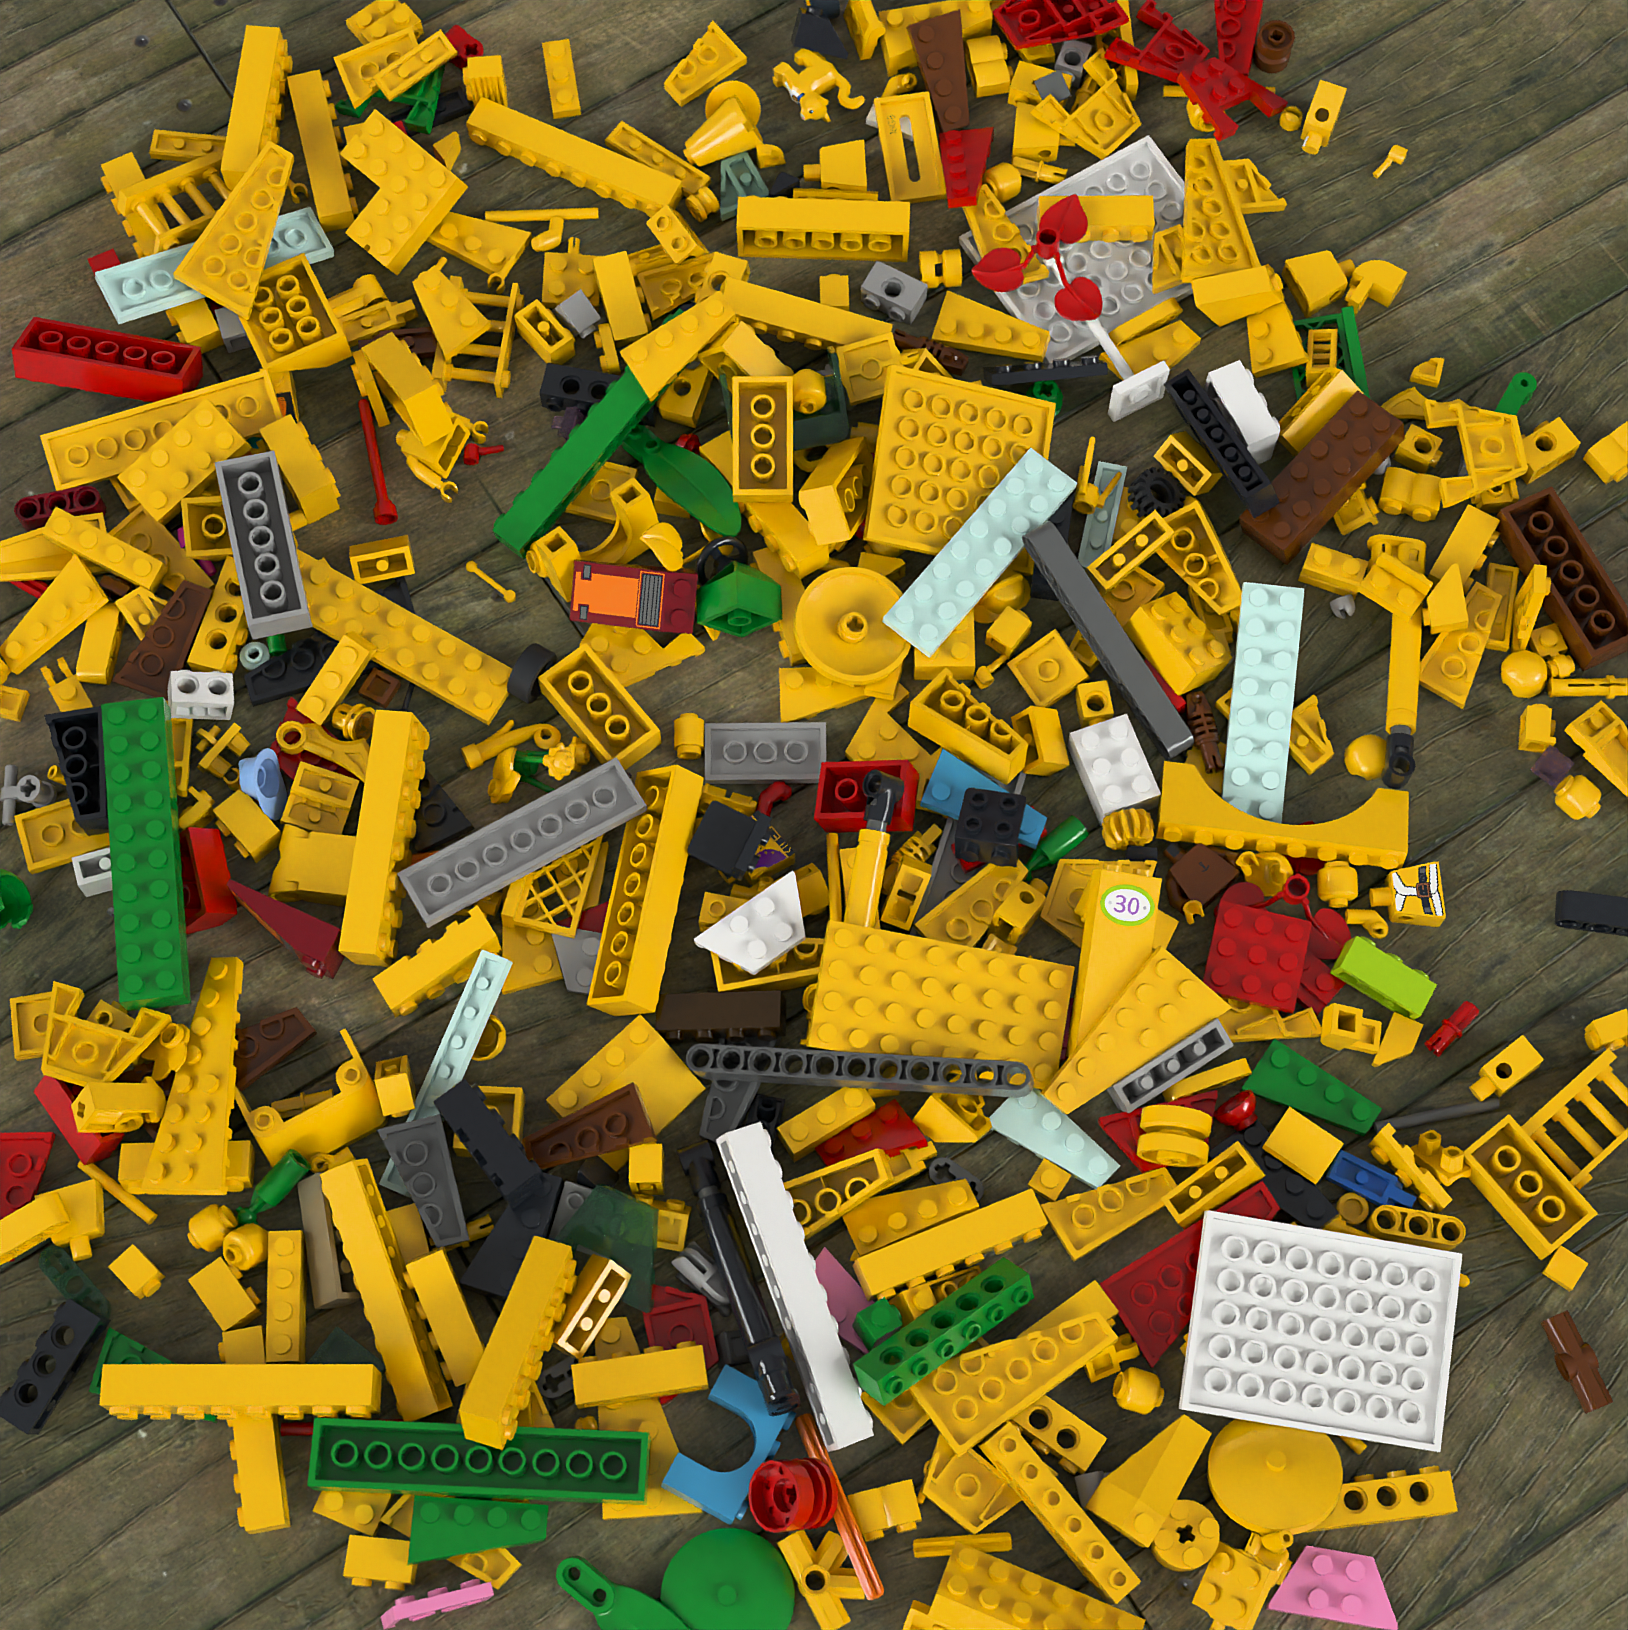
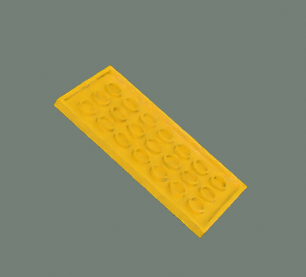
M829 920L806 1046L840 1052L1016 1061L1025 1064L1029 1068L1034 1079L1033 1088L1043 1090L1059 1069L1075 967ZM952 1070L949 1072L958 1075L962 1074L960 1070ZM989 1071L983 1072L979 1078L992 1081L994 1074ZM1021 1073L1013 1075L1010 1084L1022 1085L1026 1080V1075Z

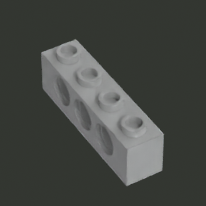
M1215 1018L1106 1090L1118 1110L1130 1113L1234 1045L1219 1019Z

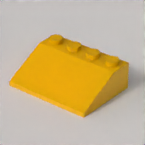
M304 253L263 270L249 321L239 315L238 317L264 370L268 369L270 373L323 368L353 356L345 334Z
M638 1015L551 1094L546 1101L549 1109L559 1119H562L634 1082L640 1090L655 1135L657 1136L704 1093L706 1088L662 1036L641 1015ZM629 1148L598 1156L618 1172L629 1162Z

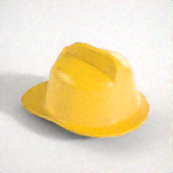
M1007 568L974 606V621L985 624L993 623L1007 606L1014 610H1020L1025 607L1030 599L1028 581L1021 573Z

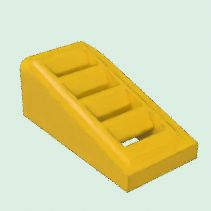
M1338 329L1308 330L1307 355L1310 362L1306 363V386L1308 388L1312 386L1329 366L1337 368ZM1314 342H1331V344H1314Z

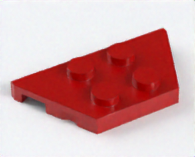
M291 697L287 702L288 709L283 722L280 721L278 728L287 721H296L301 724L315 722L295 709L299 703ZM321 725L328 735L339 740L326 727ZM290 731L285 735L284 741L287 744H296L300 740L301 734L297 731ZM277 738L271 744L270 749L274 750L277 755L280 770L291 781H294L300 761L360 780L338 764L309 751L303 750L293 755L285 753L279 747Z
M1217 1090L1180 1098L1169 1103L1167 1101L1154 1105H1174L1200 1110L1209 1114L1212 1117L1213 1123L1218 1093ZM1144 1107L1137 1108L1130 1113L1120 1112L1099 1117V1126L1142 1174L1166 1167V1169L1173 1167L1152 1163L1137 1156L1139 1136L1147 1133L1140 1127L1141 1112ZM1209 1137L1202 1139L1206 1144H1209Z
M636 1280L649 1347L663 1346V1351L677 1349L676 1344L695 1341L696 1346H703L706 1371H709L719 1363L706 1296L692 1292H683L668 1286L663 1287L647 1283L645 1280ZM679 1394L659 1397L661 1406L667 1405Z

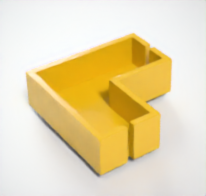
M375 109L359 128L363 132L359 137L355 134L340 152V155L380 187L345 233L398 276L468 186Z

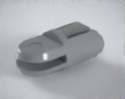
M692 1241L672 1261V1265L712 1303L720 1306L729 1304L730 1302L715 1260L695 1241Z

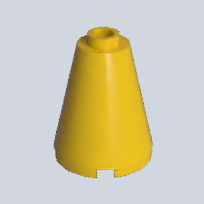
M735 94L729 97L685 142L686 149L683 150V153L691 165L696 163L701 167L763 144V139L751 116H748L744 110V105Z

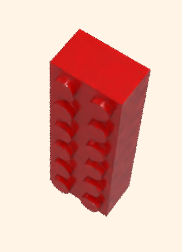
M39 317L32 318L12 347L15 378L54 384L59 387L76 388L87 392L109 394L115 397L131 398L142 402H156L194 391L203 377L202 353L199 346Z

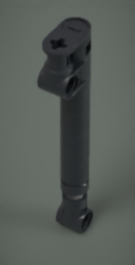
M704 1139L678 1148L676 1150L685 1176H690L693 1194L700 1199L696 1207L699 1216L702 1218L701 1222L759 1388L762 1391L768 1414L770 1416H779L791 1412L800 1406L799 1394L793 1387L783 1347L778 1334H775L733 1212L729 1209L730 1204L727 1195L719 1192L721 1183L717 1172L713 1169L716 1164L708 1140Z

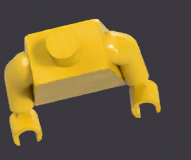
M453 412L454 418L451 419L455 431L425 447L411 430L401 429L396 436V443L401 447V452L407 458L406 464L414 475L432 489L435 487L439 489L442 500L447 503H452V498L444 492L451 489L458 494V488L455 483L451 481L444 483L441 481V478H448L470 432L474 442L483 444L486 437L483 434L477 433V431L488 433L489 430L487 423L484 421H477L472 424L470 419Z

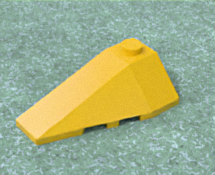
M1198 500L1164 517L1163 519L1175 533L1156 553L1220 616L1240 607L1241 586L1205 509Z
M1182 1414L1156 1435L1152 1441L1137 1453L1131 1455L1126 1459L1127 1461L1113 1472L1105 1476L1084 1508L1136 1545L1148 1548L1167 1519L1212 1433L1185 1414Z

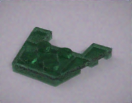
M598 1184L553 1241L571 1246L573 1257L578 1244L633 1269L622 1302L645 1313L652 1312L654 1307L652 1284L655 1283L653 1264L654 1251H657L659 1209L608 1185Z

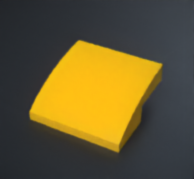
M300 761L280 823L299 827L309 833L313 831L342 835L360 780Z

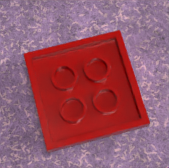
M1220 900L1202 982L1220 997L1292 1014L1296 1005L1312 922Z

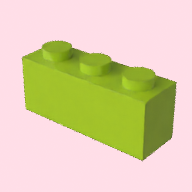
M1355 936L1345 943L1330 971L1335 977L1389 1010L1412 1020L1422 1015L1437 984L1429 980L1430 977L1426 973L1418 969L1412 970L1403 964V960L1400 957L1376 948V944L1372 940L1362 936Z

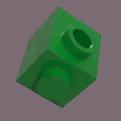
M883 1297L858 1312L852 1327L870 1352L901 1329L903 1325L901 1322L902 1316L897 1307L893 1304L890 1305L886 1298Z

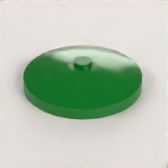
M718 1528L701 1533L678 1550L665 1571L660 1599L661 1603L682 1619L691 1630H787L793 1616L795 1591L789 1567L782 1555L771 1543L747 1530Z

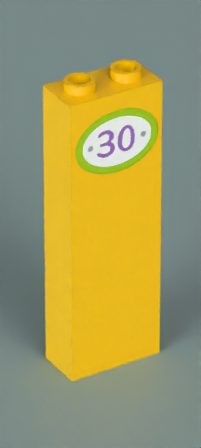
M1103 864V869H1092L1066 1057H1070L1151 956L1162 881L1161 878L1152 877V871L1133 869V874L1123 873L1122 866Z

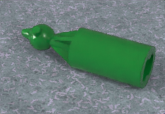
M1073 815L1069 816L1038 842L1028 862L1023 864L1029 870L1024 882L1032 879L1031 871L1046 866L1052 867L1089 836L1087 829L1079 819Z
M289 1149L255 1186L250 1206L244 1208L239 1206L235 1210L238 1212V1225L235 1227L236 1229L248 1223L258 1224L256 1221L257 1213L277 1206L307 1174L311 1166L300 1153Z

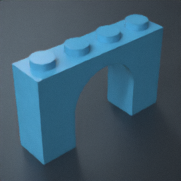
M725 1364L708 1399L738 1415L747 1423L754 1440L751 1458L737 1470L716 1472L678 1452L661 1484V1488L731 1526L734 1518L742 1520L749 1506V1501L745 1500V1497L749 1492V1483L754 1471L764 1463L766 1458L773 1460L781 1444L776 1438L781 1428L788 1431L796 1413L791 1411L779 1416H770L758 1382Z

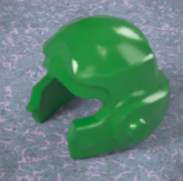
M0 869V930L5 928L10 922H12L11 926L14 929H21L28 922L33 911L30 892L18 876L5 869Z

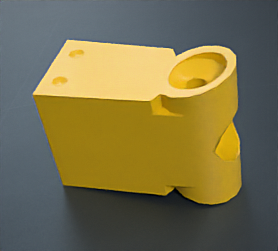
M284 824L279 844L281 859L273 871L268 896L282 903L296 902L303 899L307 902L345 907L356 836L313 831L309 833L299 827Z

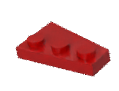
M893 1099L814 1149L823 1164L828 1167L877 1148L884 1150L885 1154H888L889 1158L901 1155L900 1150L917 1146V1149L929 1145L914 1122L896 1099Z

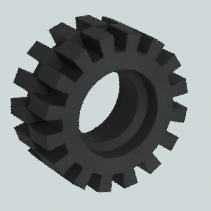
M1151 467L1149 470L1146 469L1130 484L1131 487L1128 488V493H1130L1128 502H1134L1130 507L1132 510L1137 509L1139 511L1136 514L1139 518L1142 516L1146 518L1154 510L1164 518L1183 508L1185 504L1183 503L1185 495L1181 494L1184 491L1183 486H1177V483L1180 481L1177 477L1173 480L1170 471L1164 474V468L1156 470V467ZM1151 490L1155 491L1160 496L1162 502L1158 501L1152 495Z

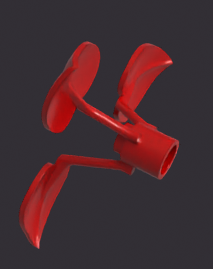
M1077 194L1063 198L1042 215L1039 222V231L1036 235V245L1031 246V251L1022 264L1021 258L1016 251L1002 247L990 251L977 265L972 267L973 276L983 286L996 292H1009L1023 284L1024 275L1021 270L1027 268L1035 253H1038L1044 259L1054 258L1062 284L1065 287L1055 295V308L1063 318L1071 321L1095 320L1102 313L1103 300L1097 285L1085 277H1077L1069 284L1060 259V241L1065 244H1073L1081 240L1088 229L1087 216Z
M1307 821L1299 825H1312L1315 823L1313 821ZM1282 854L1289 861L1294 875L1287 879L1281 892L1264 901L1263 891L1257 885L1250 882H1239L1229 887L1223 894L1222 901L1268 911L1266 907L1280 899H1284L1291 905L1301 903L1306 919L1312 922L1307 949L1320 960L1337 959L1345 943L1352 939L1348 925L1338 912L1329 908H1322L1315 914L1314 918L1310 913L1309 900L1306 898L1310 891V884L1304 876L1317 874L1327 861L1308 857L1295 858ZM1218 905L1215 907L1213 911L1215 917L1217 914Z

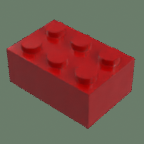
M909 760L821 762L814 820L826 833L859 832L860 829H866L867 821H864L863 818L867 796L863 792V781L868 772L876 769L899 777L904 782L903 796L894 805L891 825H887L886 832L913 831L920 774Z

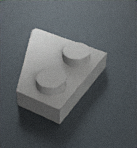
M577 929L574 939L552 934L568 992L589 995L602 933Z

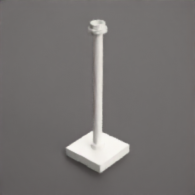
M1060 255V259L1063 266L1065 259L1062 255ZM1044 259L1043 263L1048 271L1053 272L1062 287L1065 288L1062 284L1055 259ZM1063 267L1067 281L1071 284L1072 279ZM1099 320L1085 321L1123 378V381L1113 385L1108 415L1113 422L1163 398L1165 392L1164 383H1166L1170 371L1165 361L1134 375Z

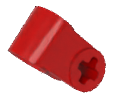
M454 25L445 33V36L457 51V55L448 62L453 63L462 71L463 67H468L467 57L483 56L484 48L481 42L469 35L459 25Z

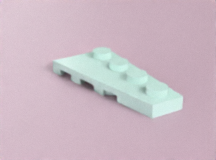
M1033 1088L1030 1094L1025 1097H1009L989 1117L992 1124L990 1130H995L1016 1145H1021L1032 1151L1037 1157L1049 1160L1071 1174L1072 1177L1093 1189L1103 1186L1120 1168V1165L1079 1126L1041 1095L1039 1089Z

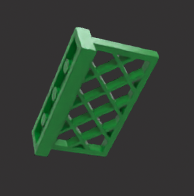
M1353 306L1341 308V313L1293 321L1296 330L1304 329L1307 332L1311 329H1321L1327 324L1337 323L1338 338L1340 340V344L1337 342V350L1342 352V357L1337 362V368L1343 370L1364 395L1370 399ZM1307 337V338L1305 339V341L1302 343V346H1303L1304 351H1305L1306 353H1307L1308 337ZM1301 365L1291 367L1297 401L1306 392L1301 388V384L1306 379V368Z

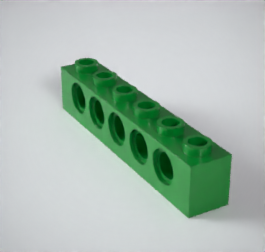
M1005 1257L998 1260L854 1362L853 1365L860 1388L883 1406L888 1404L1034 1299L1029 1273Z

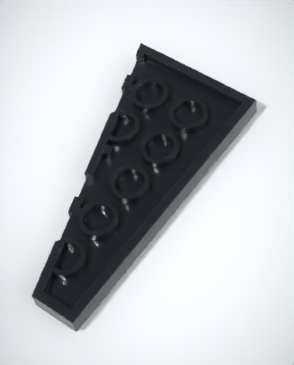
M405 576L397 577L393 584L383 590L380 588L376 591L379 595L415 614ZM316 629L315 634L304 641L300 639L292 645L293 648L279 657H272L244 675L253 707L306 692L339 641ZM370 659L360 676L371 673L374 667L378 670L387 668Z

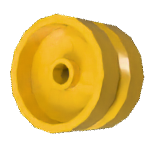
M1174 1105L1144 1107L1141 1112L1140 1127L1147 1133L1139 1136L1137 1156L1152 1163L1173 1167L1189 1168L1206 1165L1208 1162L1209 1145L1202 1139L1209 1137L1211 1134L1212 1117L1205 1112L1188 1107Z

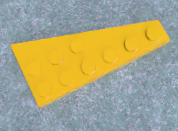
M271 141L266 143L173 273L174 278L248 321L294 163L292 153Z
M1158 946L1040 1094L1062 1113L1069 1114L1232 1007L1163 946Z

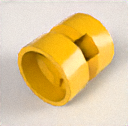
M960 249L944 250L939 255L935 250L919 252L920 281L928 284L927 289L937 288L940 283H943L945 287L962 286ZM941 263V275H935V264Z

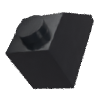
M808 5L807 9L799 7L791 37L793 46L847 59L848 52L827 15L823 13V9Z

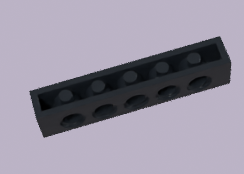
M1186 369L1164 383L1173 406L1252 517L1256 518L1279 504L1280 502L1271 481L1191 371Z

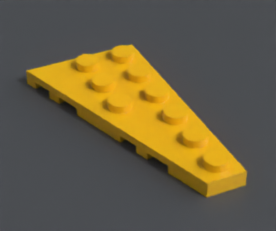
M1190 139L1186 145L1181 283H1191L1192 280L1261 267L1216 139Z
M1099 1311L1062 1322L1060 1325L1028 1333L1026 1336L1005 1340L961 1354L959 1357L947 1360L911 1386L909 1390L959 1458L1117 1342L1118 1336Z
M627 1317L607 1318L595 1337V1355L598 1357V1361L611 1359L612 1353L630 1351L631 1356L641 1354ZM658 1397L598 1406L599 1430L649 1432L651 1436L647 1505L602 1503L603 1520L703 1513L698 1507L661 1488V1484L679 1450Z

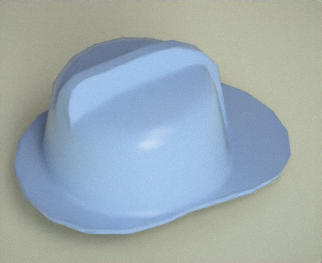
M265 748L258 753L257 757L244 758L239 761V784L241 790L246 795L259 801L263 813L269 819L275 821L282 817L287 803V792L280 772L277 755L274 750Z

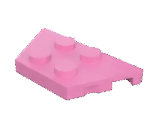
M1305 1546L1266 1607L1267 1610L1382 1630H1398V1624L1373 1557Z

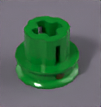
M1054 380L1035 382L1026 392L1028 397L1056 403L1054 417L1060 412L1063 395Z

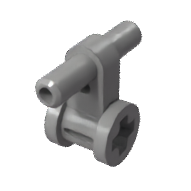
M16 765L5 766L4 787L1 788L0 801L3 802L2 823L7 826L15 824L16 803H32L37 808L53 804L57 798L55 786L49 782L41 781L40 778L34 775L24 776L17 784L18 767Z

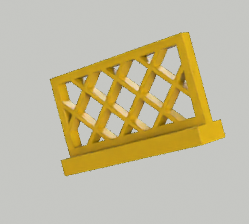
M605 833L591 843L580 846L578 850L566 856H561V859L552 864L541 867L542 869L539 871L535 870L511 883L501 912L502 925L511 928L519 925L574 939ZM591 849H593V850H592V853H591V856H590L589 853H588V851L591 850ZM584 854L589 862L588 867L575 873L569 861ZM564 864L571 877L557 884L550 871ZM546 875L552 887L537 894L532 886L533 881ZM584 877L583 884L580 881V878ZM576 882L581 890L580 895L567 901L560 889ZM530 892H531L532 895H533V897L530 898V899H528V898H529V894H530ZM556 892L563 904L548 912L542 899ZM537 902L544 915L535 920L524 918L525 908ZM574 905H576L575 912L572 909ZM567 909L573 919L570 928L556 925L552 917Z

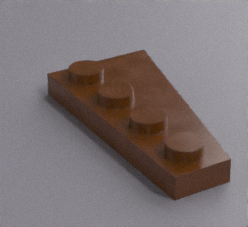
M959 9L908 25L906 28L927 92L929 91L931 104L941 133L950 130H960L970 125L961 12Z

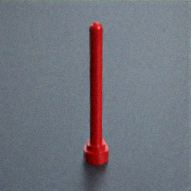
M363 398L359 400L358 407L377 499L373 508V514L376 524L388 525L398 520L396 506L388 499L370 403L367 399Z

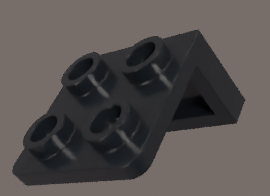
M978 788L966 789L954 836L955 858L963 859L967 862L992 863L1000 867H1016L1019 857L1018 839L1026 808V797L1020 794Z
M712 801L688 846L687 853L689 856L741 881L746 871L752 874L760 858L755 855L759 844L765 847L773 832L772 829L768 828L772 818L761 813L756 821L718 801Z

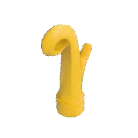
M509 720L499 731L476 745L472 743L461 748V753L467 767L471 771L484 765L483 762L497 756L501 751L520 745L533 738L535 744L541 749L549 750L551 747H556L561 740L560 731L550 724L542 723L510 731L514 726V721ZM544 735L550 736V738L547 740L542 739Z

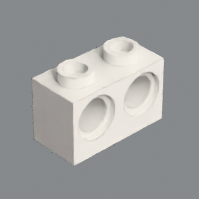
M171 671L168 683V706L171 709V718L230 720L234 706L233 674L221 673L219 671Z

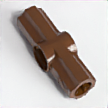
M1568 1310L1542 1321L1541 1325L1556 1353L1554 1357L1558 1371L1564 1380L1570 1382L1585 1414L1612 1403L1611 1395L1598 1372L1599 1363L1596 1354L1587 1342H1583Z

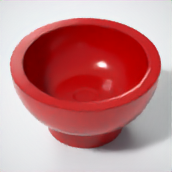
M1251 1089L1245 1090L1229 1098L1216 1109L1213 1116L1220 1123L1233 1126L1236 1131L1247 1128L1258 1118L1254 1112L1256 1097Z

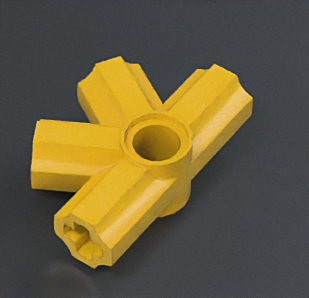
M804 1530L797 1531L778 1542L777 1544L798 1583L799 1592L807 1600L821 1630H837L851 1622L840 1599L864 1600L865 1593L855 1569L840 1568L848 1555L842 1537L828 1530L816 1551ZM807 1575H818L822 1579V1588L817 1591L809 1589L806 1585Z

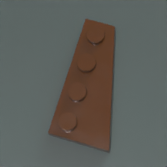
M183 580L161 611V615L153 626H150L136 650L132 651L127 658V662L120 672H117L112 682L154 698L164 697L165 701H168L171 671L184 670L211 600L213 590Z
M634 1082L521 1139L527 1159L533 1158L541 1169L658 1141L640 1090Z

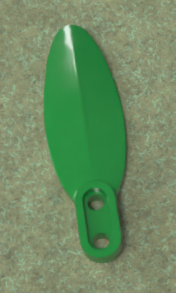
M638 424L622 442V448L643 464L648 476L655 485L684 510L722 536H737L741 530L740 509L738 503L733 502V492L721 473L699 455L682 447L665 443L648 428Z
M570 1556L557 1567L556 1579L560 1587L594 1614L601 1630H691L682 1619L664 1604L640 1590L612 1582L581 1556ZM572 1567H576L580 1570L579 1578H574L572 1576ZM598 1589H603L605 1591V1600H601L597 1597Z

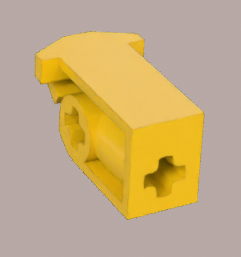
M145 1076L141 1083L88 1082L71 1107L78 1133H124L139 1129L145 1121L147 1123H158L163 1116L167 1101L164 1091L154 1079Z

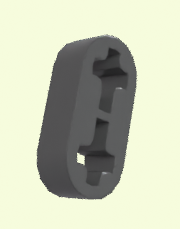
M946 1157L937 1158L931 1163L928 1178L933 1185L952 1182L947 1177H943L941 1180L936 1178L937 1171L935 1168L942 1169L944 1166H947L949 1168L948 1175L955 1179L954 1181L967 1179L969 1185L975 1186L974 1193L977 1195L975 1198L978 1203L981 1201L984 1187L977 1177Z
M569 1357L540 1374L537 1387L544 1398L558 1400L574 1391L572 1376L569 1378L568 1374L572 1372L571 1365L578 1362V1359ZM552 1376L554 1380H558L565 1376L566 1380L557 1385L559 1389L557 1392L553 1393L550 1389L544 1390V1387L548 1384L546 1380L548 1377Z

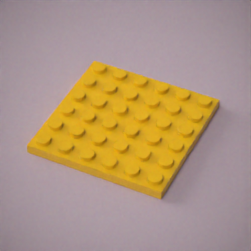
M894 364L889 365L887 368L863 540L937 556L1030 448L1048 460L1056 403ZM1024 548L1007 568L1022 575L1030 576L1033 574L1034 561L1026 548Z

